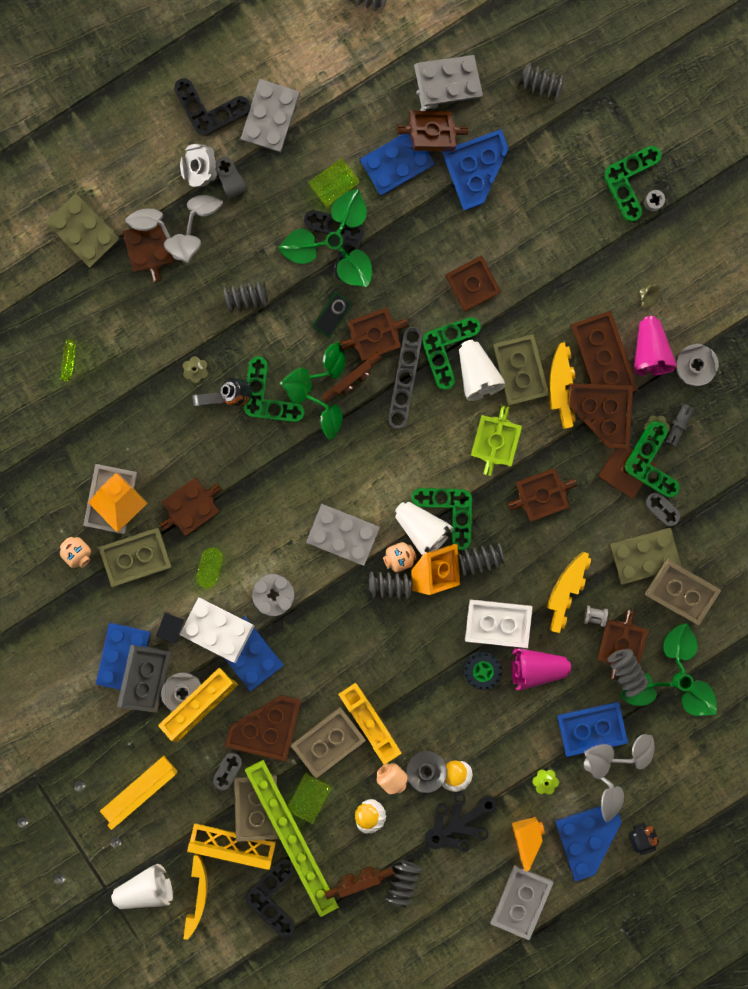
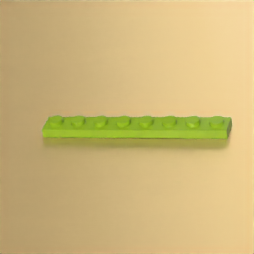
M264 760L246 768L245 772L319 916L322 917L339 908L334 897L327 900L325 891L330 890Z

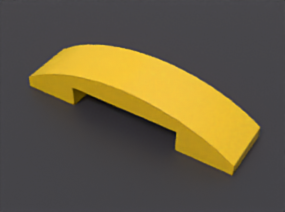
M354 683L338 694L384 765L402 754L357 683Z
M196 853L193 858L191 877H199L200 879L195 914H188L186 917L184 939L186 940L195 931L201 919L207 898V872L202 856Z

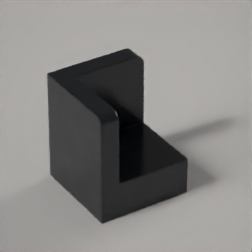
M166 611L156 637L176 644L184 619L171 615L170 612Z

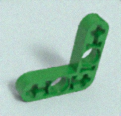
M656 146L646 147L610 165L604 172V179L623 218L628 222H635L642 215V208L628 178L656 165L660 161L661 151ZM648 151L656 153L655 161L648 159L644 162L646 166L643 167L641 159L648 155ZM629 160L637 161L638 169L636 171H630L627 168ZM622 164L624 172L617 175V180L613 177L609 178L610 170L613 169L616 172L621 169L619 165ZM619 188H626L629 195L626 199L618 197L617 191ZM630 199L633 200L630 203L631 208L637 210L634 218L632 215H627L629 211L628 205L622 206L623 203L628 202Z
M466 318L424 334L422 344L435 382L440 389L447 390L455 382L444 346L477 335L481 329V324L476 318ZM469 321L477 325L474 333H471L470 330L464 331L465 336L461 337V330L457 326L462 324V328L467 327ZM448 328H454L457 331V337L454 340L446 337L445 332ZM428 335L437 338L435 347L437 349L440 346L442 351H435L431 355L429 354L428 350L433 349L431 344H426ZM435 355L443 356L444 364L442 366H435L432 359ZM447 366L448 371H444L446 377L451 378L448 386H445L444 383L440 384L439 380L442 379L441 372L436 374L435 370H441Z
M260 356L252 358L248 366L247 382L251 384L253 381H259L262 384L260 392H252V396H261V400L256 399V405L260 408L255 411V414L251 413V410L248 409V405H252L253 398H251L244 405L245 413L251 417L290 422L302 420L305 411L300 404L264 399L268 363ZM257 360H261V364L264 365V368H261L259 375H264L263 379L258 377L251 378V374L256 375V368L252 367V365L256 364ZM270 405H279L281 410L279 415L271 416L268 409ZM283 405H288L287 410H293L295 406L298 407L301 415H297V418L294 419L292 414L286 413V418H282L284 413Z
M652 421L647 425L626 461L625 470L630 476L660 494L674 497L679 493V483L650 465L668 433L667 426L664 423ZM654 427H659L660 434H655V431H653ZM650 437L656 440V442L654 443L653 441L647 440V438ZM649 443L651 451L649 454L644 455L642 453V446ZM639 455L640 457L645 458V460L642 461L639 458H637V456ZM633 464H637L640 467L638 471L634 470ZM651 472H656V481L650 483L648 475ZM662 481L666 484H671L672 490L669 491L666 487L660 485Z
M418 488L414 490L411 500L418 507L452 508V544H457L459 550L468 548L471 543L472 495L470 492L464 489ZM419 491H422L425 496H430L429 491H433V504H428L430 500H423L420 504L414 497L419 494ZM450 492H454L453 496H460L464 492V495L468 497V501L461 505L460 501L453 500L454 505H450ZM437 493H446L448 497L446 503L439 504L436 502L435 497ZM461 513L468 517L467 523L462 526L456 522L457 515ZM456 527L460 529L468 528V532L463 531V537L467 539L463 546H459V543L455 542V539L460 537V531L455 532Z

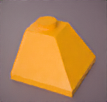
M115 473L88 502L117 533L148 504L119 473Z
M453 544L425 553L411 570L412 590L432 595L460 585L458 545Z
M536 817L512 823L521 863L525 872L530 870L543 841L541 835L545 834L542 822H538Z

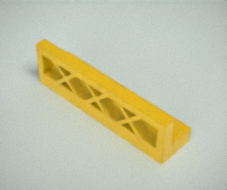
M218 668L158 726L171 741L179 742L238 686L237 682L230 679L221 668Z
M165 756L161 757L100 810L109 821L107 826L111 830L176 775L177 770Z
M194 823L187 852L270 870L276 841H247L250 848L246 851H240L235 844L237 841H233L231 838H236V832ZM197 829L206 831L210 839L205 842L196 841ZM225 835L230 843L222 847L217 844L215 838ZM261 844L269 845L268 857L259 855L255 848Z

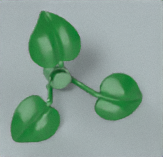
M352 190L341 195L334 202L331 216L334 221L342 223L336 232H331L327 235L325 241L314 244L315 237L307 229H296L286 237L278 249L287 259L299 264L312 262L316 258L317 253L314 247L327 245L330 249H339L345 257L337 265V273L340 279L350 285L367 287L372 277V266L369 257L361 250H353L348 255L342 248L344 241L340 233L345 224L351 228L358 227L365 221L367 216V209L361 192L359 190Z
M339 341L331 344L324 353L323 364L326 369L324 373L309 376L307 369L298 368L280 383L294 403L300 404L307 398L326 409L321 414V427L327 439L331 441L336 437L342 425L343 415L341 408L337 404L329 406L308 395L312 388L311 381L309 380L325 377L329 374L331 378L337 379L342 374L346 358Z
M681 624L673 628L663 642L664 654L669 658H676L675 661L680 669V672L673 676L672 682L652 683L651 676L645 673V677L649 682L648 686L641 693L632 697H627V690H622L621 698L625 702L635 706L648 705L657 697L654 687L671 686L687 691L683 694L681 700L682 707L687 713L694 716L716 715L717 704L711 687L706 682L694 681L690 675L685 674L686 670L680 663V659H691L696 654L698 648L696 637L688 624Z

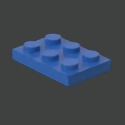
M409 134L400 135L360 159L380 197L435 166L428 151H413L412 139Z
M246 616L241 618L250 623ZM253 628L236 663L224 658L250 691L283 666V663L255 628Z
M110 622L96 685L121 690L131 644L148 647L151 631Z
M619 702L557 715L566 757L582 754L601 744H608L613 747L628 743Z

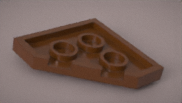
M569 383L568 405L606 447L629 449L633 386Z
M280 695L230 725L225 747L286 762L301 699Z

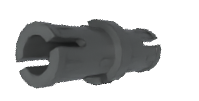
M682 404L676 419L671 423L672 427L664 442L670 443L674 447L677 446L683 431H686L688 428L686 425L695 410L694 408Z

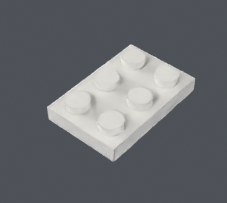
M198 598L180 635L236 663L254 625Z
M469 599L465 641L528 648L532 606Z

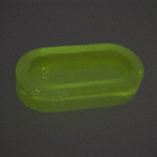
M66 338L61 380L69 381L72 377L76 347L74 339Z
M210 547L202 554L196 576L197 583L202 588H211L218 580L223 562V553L220 549Z

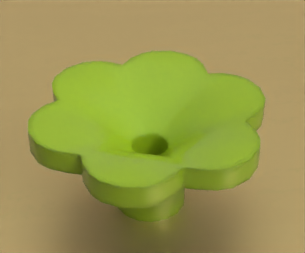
M541 769L532 780L539 794L546 793L550 795L554 793L555 788L559 785V780L555 777V772L552 770L545 771Z

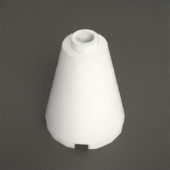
M468 340L462 343L459 354L464 392L467 400L483 399V395L490 393L491 396L505 388L504 379L479 342Z
M402 502L395 510L397 513L395 518L422 556L425 553L439 549L448 539V536L445 535L448 530L451 533L453 531V527L411 502L406 504Z
M155 864L114 889L112 894L114 906H117L119 909H131L171 904L169 901L173 899V890L170 879H165L163 874L166 873V870L160 864Z

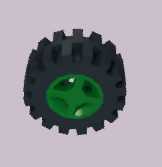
M488 652L472 654L464 665L465 678L475 689H491L501 679V664L494 655Z

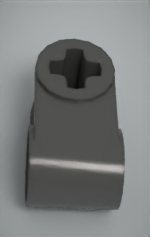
M228 157L219 158L216 162V171L228 199L247 192L248 190L233 161ZM224 162L227 165L231 164V166L228 167L229 171L226 173L224 170L220 171V169L222 168V163Z

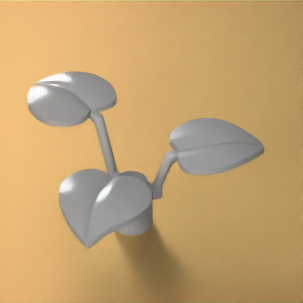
M199 195L190 199L187 203V208L192 211L190 212L185 236L183 234H176L171 238L164 223L160 221L163 218V214L156 209L138 210L129 215L125 223L133 229L140 231L154 229L157 225L161 226L167 238L164 243L165 249L173 255L174 259L188 263L201 245L199 238L190 235L194 215L208 216L213 214L222 206L223 200L209 195Z
M643 734L635 740L632 747V756L634 757L632 759H613L614 750L608 744L597 745L584 752L587 757L584 762L585 770L591 772L594 778L601 779L609 786V789L603 792L601 799V809L605 822H609L618 814L624 802L622 788L619 786L614 787L604 777L609 771L610 763H635L637 769L646 768L654 755L655 747L652 735Z

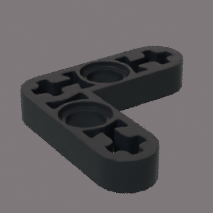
M182 78L175 83V92L195 131L201 136H208L249 114L251 106L249 100L243 96H238L207 112L190 80ZM180 85H189L190 87L187 90L190 96L195 94V97L187 99L183 91L179 92L181 89ZM240 101L242 104H247L244 106V111L241 112L240 109L234 111L236 115L232 117L231 111L227 108L229 106L232 107V110L237 108V103ZM191 102L199 103L200 109L198 112L191 113L188 110ZM219 111H226L228 113L226 121L220 122L217 120L216 116ZM202 113H205L204 116H201L204 123L209 122L208 130L206 131L198 129L201 126L198 118L195 121L193 120V118L199 117Z
M316 210L306 213L304 223L308 229L325 234L336 232L328 228V223L333 220L331 214ZM313 215H317V219L323 221V217H327L324 224L325 229L320 228L322 226L320 223H315L314 226H311L308 217L312 218ZM362 224L357 227L360 233H356L355 236H351V232L345 230V234L340 233L344 241L343 249L345 246L351 245L355 250H359L363 237ZM339 250L334 274L338 280L342 281L337 273V265L340 258L344 259L345 257Z
M286 857L281 858L248 891L246 897L248 905L282 937H289L294 933L295 922L271 896L294 873L295 867L291 859ZM282 863H283L284 865H286L287 863L290 864V866H289V870H290V871L287 872V871L285 870V871L280 875V877L283 878L282 880H280V878H279V876H278L277 874L281 871V868H282L281 864H282ZM268 877H273L276 880L277 884L274 888L266 887L265 880ZM252 893L255 895L259 893V899L263 903L265 902V900L268 901L266 904H264L261 910L259 909L261 904L257 900H255L254 902L251 900ZM274 907L277 911L276 916L272 918L267 917L265 909ZM282 915L283 917H281V921L284 924L290 923V930L288 931L285 929L284 931H282V924L279 921H277V924H274L273 922H275L279 918V916Z

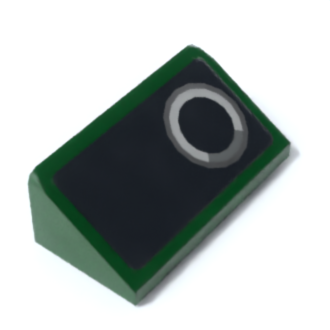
M335 291L312 327L330 339L353 303Z

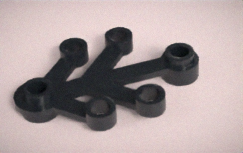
M462 792L455 793L450 824L443 829V819L448 814V807L444 803L438 804L435 809L434 828L428 830L425 835V842L428 847L439 849L443 845L459 848L462 852L469 851L471 843L468 839L462 838L458 840L447 837L453 832L475 836L480 841L486 840L489 835L486 828H475L466 826V824L484 812L492 813L495 811L497 803L494 797L490 795L483 796L479 806L460 817L462 805L466 802V797ZM458 795L463 796L462 802L455 800ZM488 801L492 803V807L489 809L484 806ZM443 806L446 808V811L441 814L438 812V808ZM479 831H485L486 835L484 837H479ZM437 835L440 839L438 842H433L432 837ZM462 842L468 843V847L465 849L460 845Z

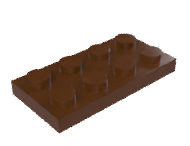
M608 311L571 324L590 383L632 385L633 392L637 391L638 388L612 312Z

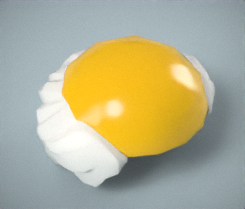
M454 760L446 763L447 778L443 787L452 792L466 789L472 781L471 767L463 761Z
M369 799L358 806L355 811V820L361 832L366 834L374 833L384 826L386 811L381 803Z

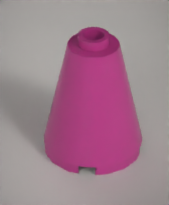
M655 316L644 317L643 321L639 323L634 373L639 376H646V372L653 373V376L674 371V368H677L676 361L661 321L656 319Z
M522 648L514 649L512 655H516L515 661H511L513 684H518L516 690H525L566 678L568 673L571 672V663L563 656Z

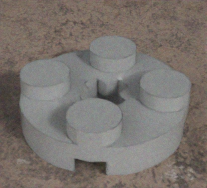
M203 144L189 145L185 149L187 151L185 157H181V175L184 180H188L190 186L204 187L210 181H214L217 176L214 150Z
M692 344L685 347L677 355L676 372L685 384L692 386L705 385L713 379L718 370V358L715 352L705 345ZM694 359H697L698 362H702V366L699 367V371H696V369L692 368L691 364L694 363Z
M279 574L263 576L255 584L252 592L254 605L261 613L269 616H278L285 613L291 607L294 600L292 584ZM271 589L279 592L276 601H272V598L267 596Z
M179 672L170 676L161 690V698L164 705L173 712L201 685L199 678L187 672ZM181 688H185V691H188L185 699H181V696L177 695V691H180Z

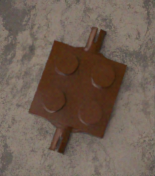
M410 111V125H397L396 129L397 134L410 135L413 151L454 152L456 148L455 136L468 135V126H455L451 111Z
M157 225L154 229L147 231L136 229L122 231L133 273L143 270L151 271L153 283L157 282L155 274L157 275L158 282L162 281L159 269L164 265L174 263L173 255L165 249L164 243L167 238L161 226Z
M387 307L350 320L348 325L351 330V339L339 342L340 346H342L341 349L343 351L354 346L360 355L361 361H365L376 352L382 355L401 348L398 330L409 327V323H406L408 320L405 318L394 322L390 317Z
M376 352L321 397L327 403L336 395L338 396L341 393L344 395L348 394L354 389L353 384L358 380L363 382L371 375L369 371L373 368V365L383 358Z
M553 468L515 482L519 492V499L507 504L512 506L509 507L510 511L522 507L526 511L529 522L569 508L566 490L577 487V483H575V479L563 483L559 479L556 469Z
M194 478L162 501V504L168 511L169 518L159 525L165 531L175 524L185 536H188L220 513L214 504L213 496L222 491V488L217 483L207 490L202 487L197 478Z
M627 609L624 621L616 622L607 619L597 656L598 661L609 663L608 657L612 653L621 649H631L637 658V663L640 664L648 629L640 628L633 624L636 611ZM612 669L610 679L618 680L619 676L614 674L616 669Z
M372 866L360 870L361 873L353 876L352 873L344 875L338 881L336 888L325 891L326 898L328 900L338 895L342 898L380 884L383 879L395 875L393 868L390 867L380 871L378 867L372 868Z

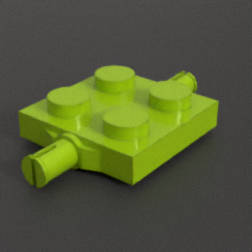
M501 405L499 417L491 418L481 415L470 456L481 458L486 462L484 475H487L488 472V476H492L494 464L512 466L522 426L507 420L510 407L506 406L505 409V406Z

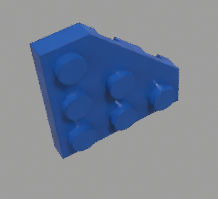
M501 129L459 144L454 152L442 151L463 211L482 205L508 151V146Z
M601 806L555 820L574 881L596 874L622 823L619 813L609 822H605Z

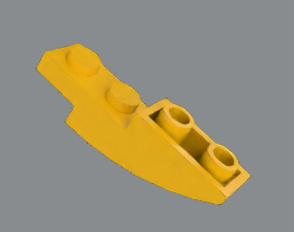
M565 342L560 343L555 351L551 363L548 386L550 409H559L563 429L573 427V422H576L574 410H570L568 405L569 389L566 390L565 386L573 383V380L576 379L574 368L570 367L568 359H571L570 348L565 346Z
M580 553L566 567L554 586L547 608L554 610L550 630L560 633V630L566 626L567 617L564 615L566 608L570 609L572 597L569 596L570 592L579 594V590L583 591L586 581L583 578L584 571L589 569L591 558H588L589 553Z

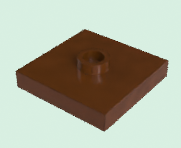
M482 255L445 275L464 312L501 293Z
M630 446L629 449L616 448L598 474V477L631 499H634L644 483L630 476L625 470L626 461L631 455L633 448ZM639 455L637 456V458H639L640 460H645V458H642ZM654 462L650 463V465L655 467L656 464ZM637 464L632 465L634 470H639L640 467Z

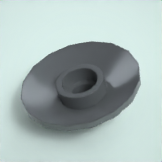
M422 751L416 753L410 759L406 774L413 788L420 792L430 793L437 791L443 786L447 778V767L445 761L437 753ZM427 768H431L432 770L430 776L426 774Z

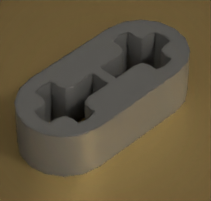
M221 392L192 396L193 406L225 403L221 398Z
M650 493L645 499L646 507L663 524L674 526L679 522V511L660 493ZM652 497H659L658 503L662 506L661 509L657 506L651 507L652 501L650 499ZM663 511L674 512L673 517L675 520L666 521L667 515Z
M229 752L224 757L213 779L217 789L226 790L231 786L234 777H236L242 765V757L239 753ZM234 756L237 758L236 762L238 765L234 764L231 770L227 769L229 765L227 759H232ZM225 772L229 773L226 778L229 783L220 785V780L217 777H222Z

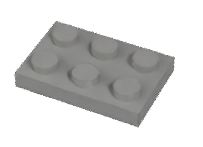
M474 55L420 62L414 65L423 107L477 99L483 96Z
M259 79L241 141L281 153L300 91Z
M95 464L88 502L115 473H119L135 488L138 472ZM88 503L83 526L116 532ZM127 524L118 533L125 534Z
M321 504L306 543L364 566L380 527Z
M514 865L491 919V925L530 940L554 882L531 871L525 872L524 868Z

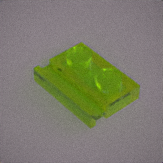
M342 157L308 182L326 208L333 204L341 195L349 192L360 183Z
M305 772L287 807L291 814L313 824L332 786Z

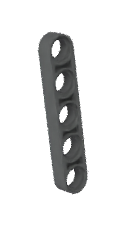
M415 327L408 328L403 335L388 417L389 424L395 429L404 427L408 419L422 342V333ZM410 331L418 333L419 339L417 342L411 343L407 340V334ZM405 352L414 353L415 360L413 363H406L403 360ZM403 372L409 373L411 375V382L408 384L401 383L399 380L400 374ZM398 393H405L408 400L405 404L400 405L396 402L395 397ZM399 413L404 417L401 425H394L392 423V416Z

